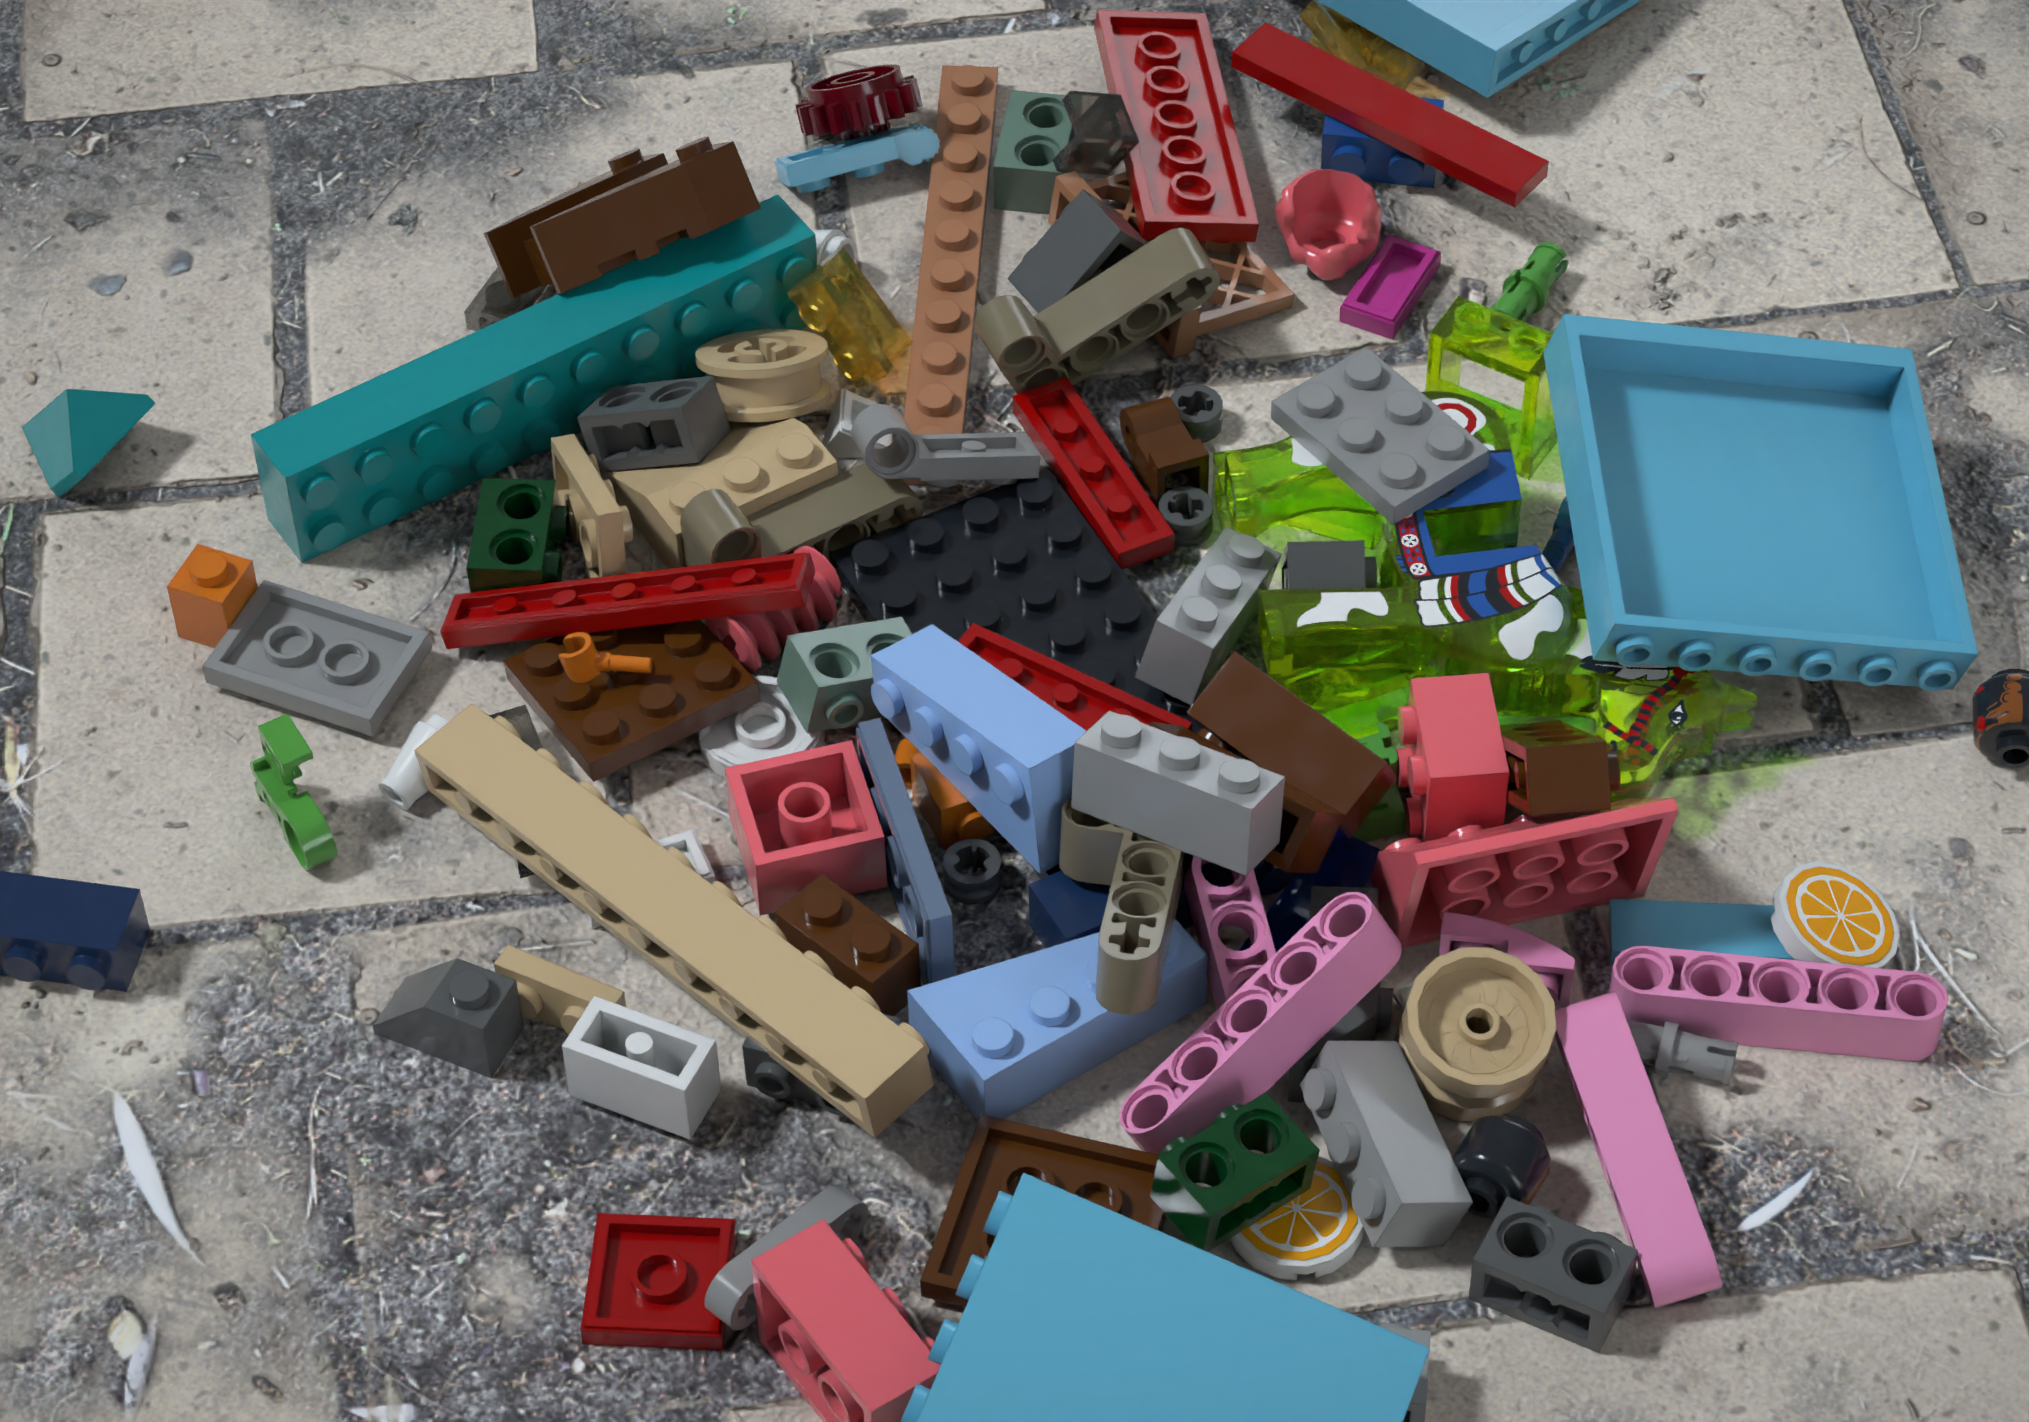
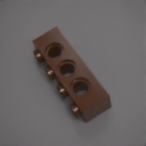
M1561 720L1500 725L1510 772L1506 800L1508 803L1530 816L1611 809L1610 792L1619 791L1620 768L1617 753L1615 751H1607V741Z

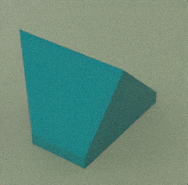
M80 389L64 390L22 426L50 489L58 497H61L82 480L155 405V402L147 394Z

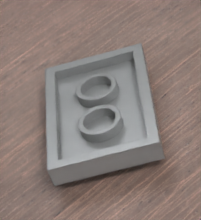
M1366 346L1271 401V419L1393 525L1488 468L1490 450Z
M263 580L202 667L206 683L373 737L432 650L428 631Z

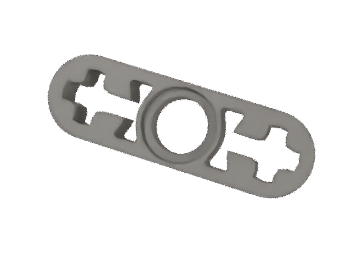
M838 1184L827 1187L728 1262L712 1280L706 1292L705 1308L734 1330H742L757 1320L751 1260L822 1219L828 1223L841 1241L845 1238H850L854 1242L867 1221L868 1206Z

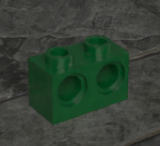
M482 479L466 568L470 593L562 582L563 558L561 550H557L558 542H568L570 510L568 505H559L556 480Z
M1265 1092L1244 1106L1241 1103H1236L1227 1107L1215 1118L1211 1126L1193 1137L1180 1136L1165 1146L1156 1159V1169L1150 1197L1195 1247L1209 1252L1309 1190L1320 1150L1271 1096ZM1250 1150L1260 1151L1264 1154L1254 1153ZM1195 1183H1203L1211 1187H1202Z

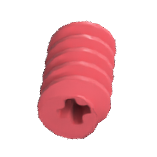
M803 546L796 549L793 553H810L816 570L805 607L704 619L706 626L750 674L760 671L762 666L760 656L768 661L779 658L781 653L780 644L786 645L788 635L798 634L799 631L802 633L817 631L819 627L818 618L824 622H831L836 619L838 611L834 598L840 597L842 593L841 581L836 569L816 549Z

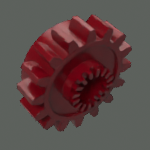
M892 64L856 69L818 80L805 88L807 98L802 99L801 103L795 105L804 136L815 134V137L833 132V135L840 134L842 140L859 139L862 137L861 132H863L864 137H868L869 130L872 135L884 132L890 128V119L903 118L905 114L916 112L918 107L923 106L917 78H914V75L903 77L900 66Z

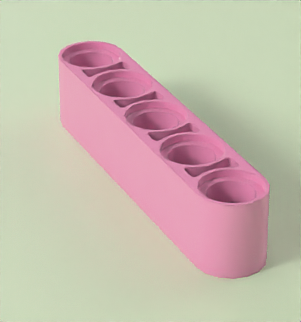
M1347 892L1327 903L1130 1093L1123 1102L1119 1112L1120 1124L1142 1151L1159 1155L1164 1147L1180 1136L1191 1138L1211 1126L1215 1118L1227 1107L1236 1103H1241L1244 1106L1267 1092L1394 968L1402 952L1401 942L1367 895L1360 892Z
M1633 946L1623 950L1615 958L1609 992H1616L1625 1017L1629 1020L1664 1027L1665 1021L1678 1023L1679 1031L1728 1042H1739L1738 1045L1900 1061H1920L1931 1056L1937 1049L1948 1003L1947 991L1940 981L1920 972L1652 946Z
M1612 991L1555 1009L1557 1030L1554 1036L1630 1247L1638 1250L1636 1263L1654 1309L1722 1288L1721 1275L1710 1241L1616 992Z

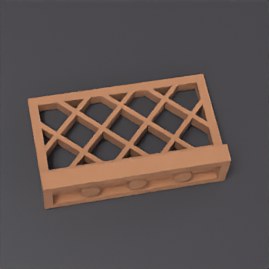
M1076 171L1056 176L1048 218L1051 226L1060 217L1063 209L1083 189L1102 201L1103 199H1109L1127 204L1125 211L1116 210L1140 233L1136 213H1133L1135 208L1126 172L1088 183ZM1199 241L1204 251L1207 249L1227 254L1237 262L1233 264L1209 258L1218 271L1220 279L1231 281L1229 288L1219 286L1213 296L1206 300L1207 302L1223 305V307L1201 313L1202 306L1199 305L1152 336L1172 358L1193 353L1196 336L1292 308L1295 293L1246 242L1218 243L1214 241ZM1238 283L1260 288L1266 294L1256 296L1236 291Z

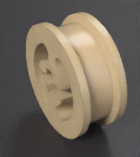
M762 329L738 332L713 339L700 346L695 353L697 367L705 372L706 376L714 377L728 421L767 422L794 418L824 407L832 398L831 385L827 380L821 378L820 363L828 356V344L823 337L811 332L792 329Z

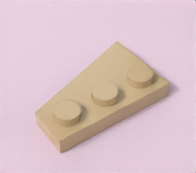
M575 434L550 438L553 476L557 483L559 504L569 506L570 533L574 543L581 542L587 578L627 574L624 543L633 541V528L628 508L625 505L619 506L617 504L611 481L609 479L602 480L595 455L586 454Z

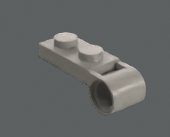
M876 404L865 408L857 415L852 424L851 435L855 446L871 472L881 478H918L920 481H925L930 485L939 487L955 486L960 480H985L995 485H1012L1017 483L1018 479L1039 478L1041 455L1025 432L913 435L900 412L894 407L885 404ZM887 434H897L895 440L889 446L882 449H873L875 443L881 437Z

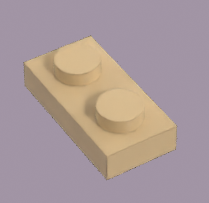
M507 945L494 963L496 973L516 980L523 1019L532 1020L535 1018L564 1030L568 1035L594 996L626 1007L624 991L513 946Z

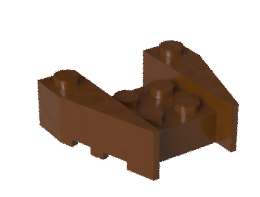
M709 136L697 139L677 148L675 151L679 159L669 164L664 153L643 156L640 148L625 152L607 161L611 169L610 171L592 178L485 232L484 236L511 299L543 285L554 284L557 294L564 293L600 278L602 274L637 258L641 261L660 253L659 248L680 238H696L760 209L761 207L734 141L712 145Z

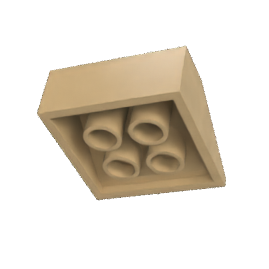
M793 417L767 422L728 421L731 431L699 463L600 472L602 480L609 479L611 481L617 504L619 506L625 505L628 508L631 522L668 569L685 567L680 520L685 506L696 495L710 489H721L729 495L745 516H749L837 476V460L806 424Z

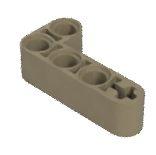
M1171 229L1035 316H1032L1023 301L1017 296L1003 295L988 301L980 308L975 316L974 325L998 368L1017 394L1065 377L1074 386L1208 300L1218 289L1220 276L1199 241L1189 229Z
M866 463L749 516H745L726 492L721 489H710L693 497L681 514L680 524L684 564L687 567L793 554L796 549L803 546L816 549L830 562L829 552L921 517L923 505L903 479L878 477L871 472Z
M1071 797L1065 801L1061 811L1060 869L1073 880L1111 885L1098 938L1096 1000L1110 1012L1122 1015H1135L1145 1012L1154 1006L1158 997L1184 879L1186 852L1071 808Z

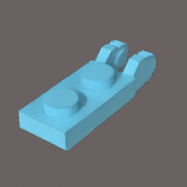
M915 122V124L909 123L908 126L903 124L892 127L875 135L868 133V137L861 135L862 137L859 139H846L776 158L775 166L780 182L790 188L797 186L798 193H807L830 186V177L850 171L852 178H862L885 171L884 162L899 158L912 166L922 163L924 159L929 161L930 158H935L934 155L936 153H939L938 148L941 147L939 146V141L941 140L937 138V133H933V129H927L924 125H919Z

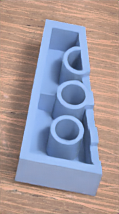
M933 624L871 655L874 684L871 686V696L878 711L930 761L1039 874L1057 866L1060 853L1062 806L1066 800L1072 797L1074 744L1086 730Z
M1175 919L1159 993L1154 1006L1145 1012L1135 1015H1122L1110 1012L1096 1000L1098 938L1100 933L1098 932L907 990L909 1025L915 1028L928 1044L930 1053L927 1055L928 1062L977 1120L980 1114L1005 1119L1206 1005L1208 954Z

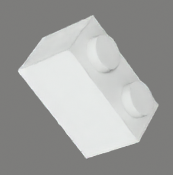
M596 996L592 998L562 1045L569 1095L690 1140L721 1090L715 1039Z

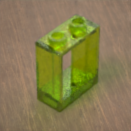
M1458 296L1429 334L1425 396L1431 401L1440 398H1455L1478 409L1485 416L1486 424L1475 432L1473 436L1482 444L1493 445L1495 450L1511 449L1517 476L1530 480L1557 443L1543 353L1553 333ZM1502 328H1508V329H1510L1511 331H1510V332H1503V331H1501L1500 329H1502ZM1462 357L1525 382L1522 411L1459 386Z

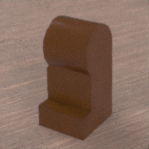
M1170 397L1127 407L1120 411L1121 433L1128 453L1132 458L1131 463L1158 510L1162 495L1174 489L1165 487V475L1181 472L1188 478V481L1180 487L1191 486L1201 489L1208 494L1209 453L1200 438L1192 439L1182 422L1176 404Z

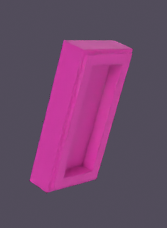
M1388 234L1340 306L1339 322L1393 340L1439 270L1441 252Z

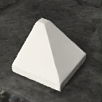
M840 389L837 393L822 444L834 458H863L852 439V424L862 410L879 403L848 390ZM893 434L881 437L875 443L873 449H882L892 443Z

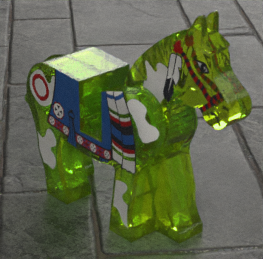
M1443 391L1421 392L1490 450L1489 464L1487 469L1394 525L1291 436L1275 443L1257 447L1213 452L1212 496L1221 533L1227 526L1239 533L1257 537L1278 524L1338 541L1364 540V548L1374 551L1373 557H1376L1377 588L1259 590L1258 636L1268 676L1354 739H1360L1377 733L1376 722L1385 723L1390 732L1398 730V707L1409 705L1411 679L1489 673L1499 725L1522 723L1535 717H1585L1596 723V732L1593 735L1607 741V751H1615L1618 756L1620 788L1618 792H1610L1611 802L1630 798H1646L1658 778L1671 764L1682 759L1694 757L1699 753L1705 752L1710 755L1719 733L1747 729L1753 726L1754 716L1745 710L1755 707L1758 697L1750 691L1715 680L1707 669L1687 671L1681 667L1647 664L1626 666L1620 662L1593 660L1582 589L1565 585L1536 545L1517 547L1522 498L1509 435L1500 416L1484 403L1457 393Z

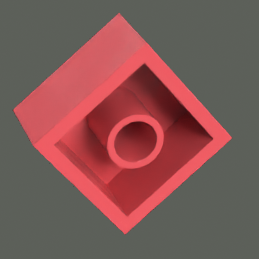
M1489 673L1411 679L1409 705L1398 707L1399 737L1401 745H1405V748L1396 749L1399 762L1397 785L1398 787H1408L1410 798L1404 799L1407 836H1418V839L1426 842L1445 838L1456 829L1468 825H1482L1485 829L1504 825L1510 772Z
M852 740L725 768L729 817L760 916L779 910L821 874L851 895L887 887L885 837Z

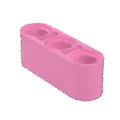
M1193 855L1184 877V887L1199 945L1208 954L1207 976L1217 1010L1276 951L1254 869L1247 876L1230 870L1234 877V883L1226 887H1217L1210 884L1201 872L1203 865L1212 862ZM1224 926H1236L1243 929L1249 936L1251 947L1243 951H1234L1227 948L1221 942L1218 930Z

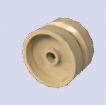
M1491 947L1459 948L1436 957L1415 978L1394 1041L1398 1042L1430 1111L1456 1121H1477L1488 1116H1502L1514 1111L1533 1091L1557 1030L1555 1004L1541 976L1518 957Z

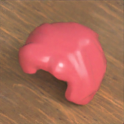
M1311 169L1294 179L1281 191L1282 197L1275 206V216L1281 234L1286 241L1290 257L1296 264L1307 265L1313 274L1322 280H1336L1343 277L1348 270L1362 263L1377 248L1381 239L1382 211L1377 203L1374 188L1364 182L1359 176L1333 169Z

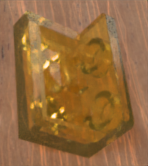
M1312 0L1299 16L1313 33L1309 39L1313 46L1403 90L1408 87L1427 64L1316 0Z
M845 248L831 253L787 293L798 307L800 317L804 323L827 341L828 350L834 356L837 368L846 377L850 378L856 388L886 377L894 369L892 362L912 344V340Z

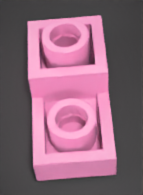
M1443 912L1439 956L1459 948H1494L1518 957L1541 976L1554 1000L1555 1006L1565 1007L1570 1004L1575 958L1553 944L1515 927L1474 916Z

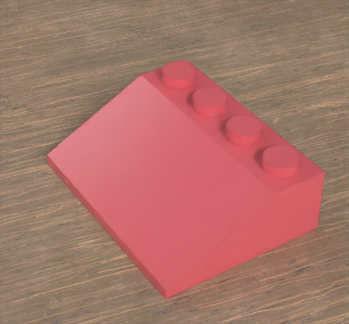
M1630 798L1611 802V809L1559 813L1549 816L1547 814L1530 816L1526 813L1515 818L1510 824L1487 829L1482 825H1468L1456 829L1445 838L1422 842L1418 838L1402 839L1390 844L1385 850L1378 852L1371 882L1382 917L1400 940L1401 948L1440 940L1443 912L1469 915L1511 925L1609 904L1610 899L1628 900L1642 897L1645 895L1679 809L1675 798Z

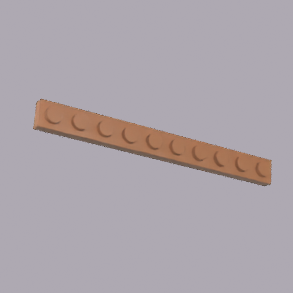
M942 65L935 133L938 134L937 138L941 140L939 141V146L941 147L938 148L939 153L934 155L935 158H932L904 409V420L913 435L962 434L965 432L975 330L974 320L977 309L999 84L998 67ZM918 478L903 479L907 485L934 486L925 481H920Z

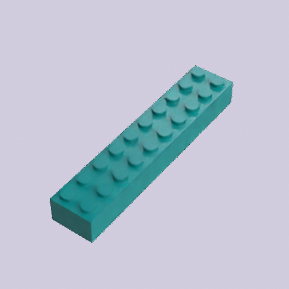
M777 194L760 202V209L693 239H689V237L680 238L659 248L660 253L641 261L637 258L602 274L600 278L564 293L557 294L252 433L251 439L269 522L300 562L304 563L376 528L385 526L423 506L441 500L447 495L485 477L494 475L500 470L534 454L551 448L550 438L581 433L577 417L611 386L703 377L706 373L697 367L695 353L700 346L713 339L751 330H803L821 321L816 234Z

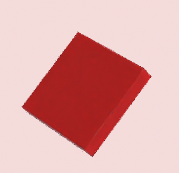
M597 1213L580 1329L582 1344L723 1350L726 1324L705 1308L704 1300L714 1277L728 1262L735 1258L738 1233L736 1219Z

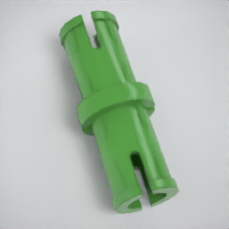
M1549 242L1540 243L1535 247L1521 269L1514 270L1506 278L1502 287V295L1485 313L1483 318L1484 323H1490L1486 326V329L1493 337L1504 341L1514 339L1532 313L1539 312L1546 305L1550 297V288L1566 271L1569 264L1568 260H1562L1565 258L1566 253L1559 246Z

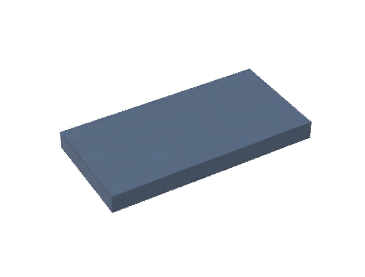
M881 718L859 722L858 728H856L858 760L885 837L887 883L906 935L919 944L920 976L924 985L955 976L952 913Z

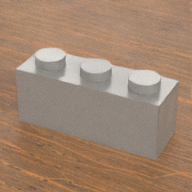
M1226 526L1157 618L1135 678L1192 706L1260 611L1282 554L1263 545L1255 537L1239 533Z
M1108 711L1075 741L1071 808L1247 876L1280 842L1285 776L1258 767L1249 760L1237 759L1202 746L1193 739L1178 737L1141 723L1132 716Z
M1327 1041L1302 1080L1300 1087L1303 1092L1304 1101L1311 1110L1327 1145L1328 1154L1335 1163L1351 1198L1353 1210L1360 1218L1372 1247L1444 1246L1473 1201L1398 1042Z

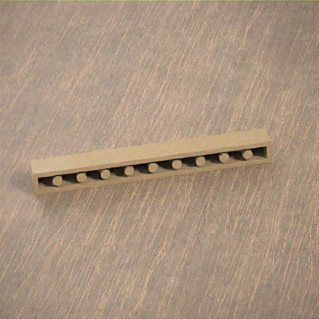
M472 703L414 750L427 788L432 794L740 1034L752 1039L768 1052L771 1058L874 1138L934 1086L927 1058L930 1050L925 1039L915 1028L905 1022L897 1025L881 1013L877 1003L865 990L858 986L849 989L837 980L829 966L816 953L808 950L803 954L787 942L781 929L771 919L763 915L757 919L742 908L735 894L726 885L719 881L711 884L696 873L689 859L680 850L674 847L666 850L655 842L645 826L635 816L627 813L622 817L610 808L603 795L595 786L585 780L580 783L573 780L564 772L558 760L544 748H539L535 751L522 741L517 730L502 716H497L493 719Z

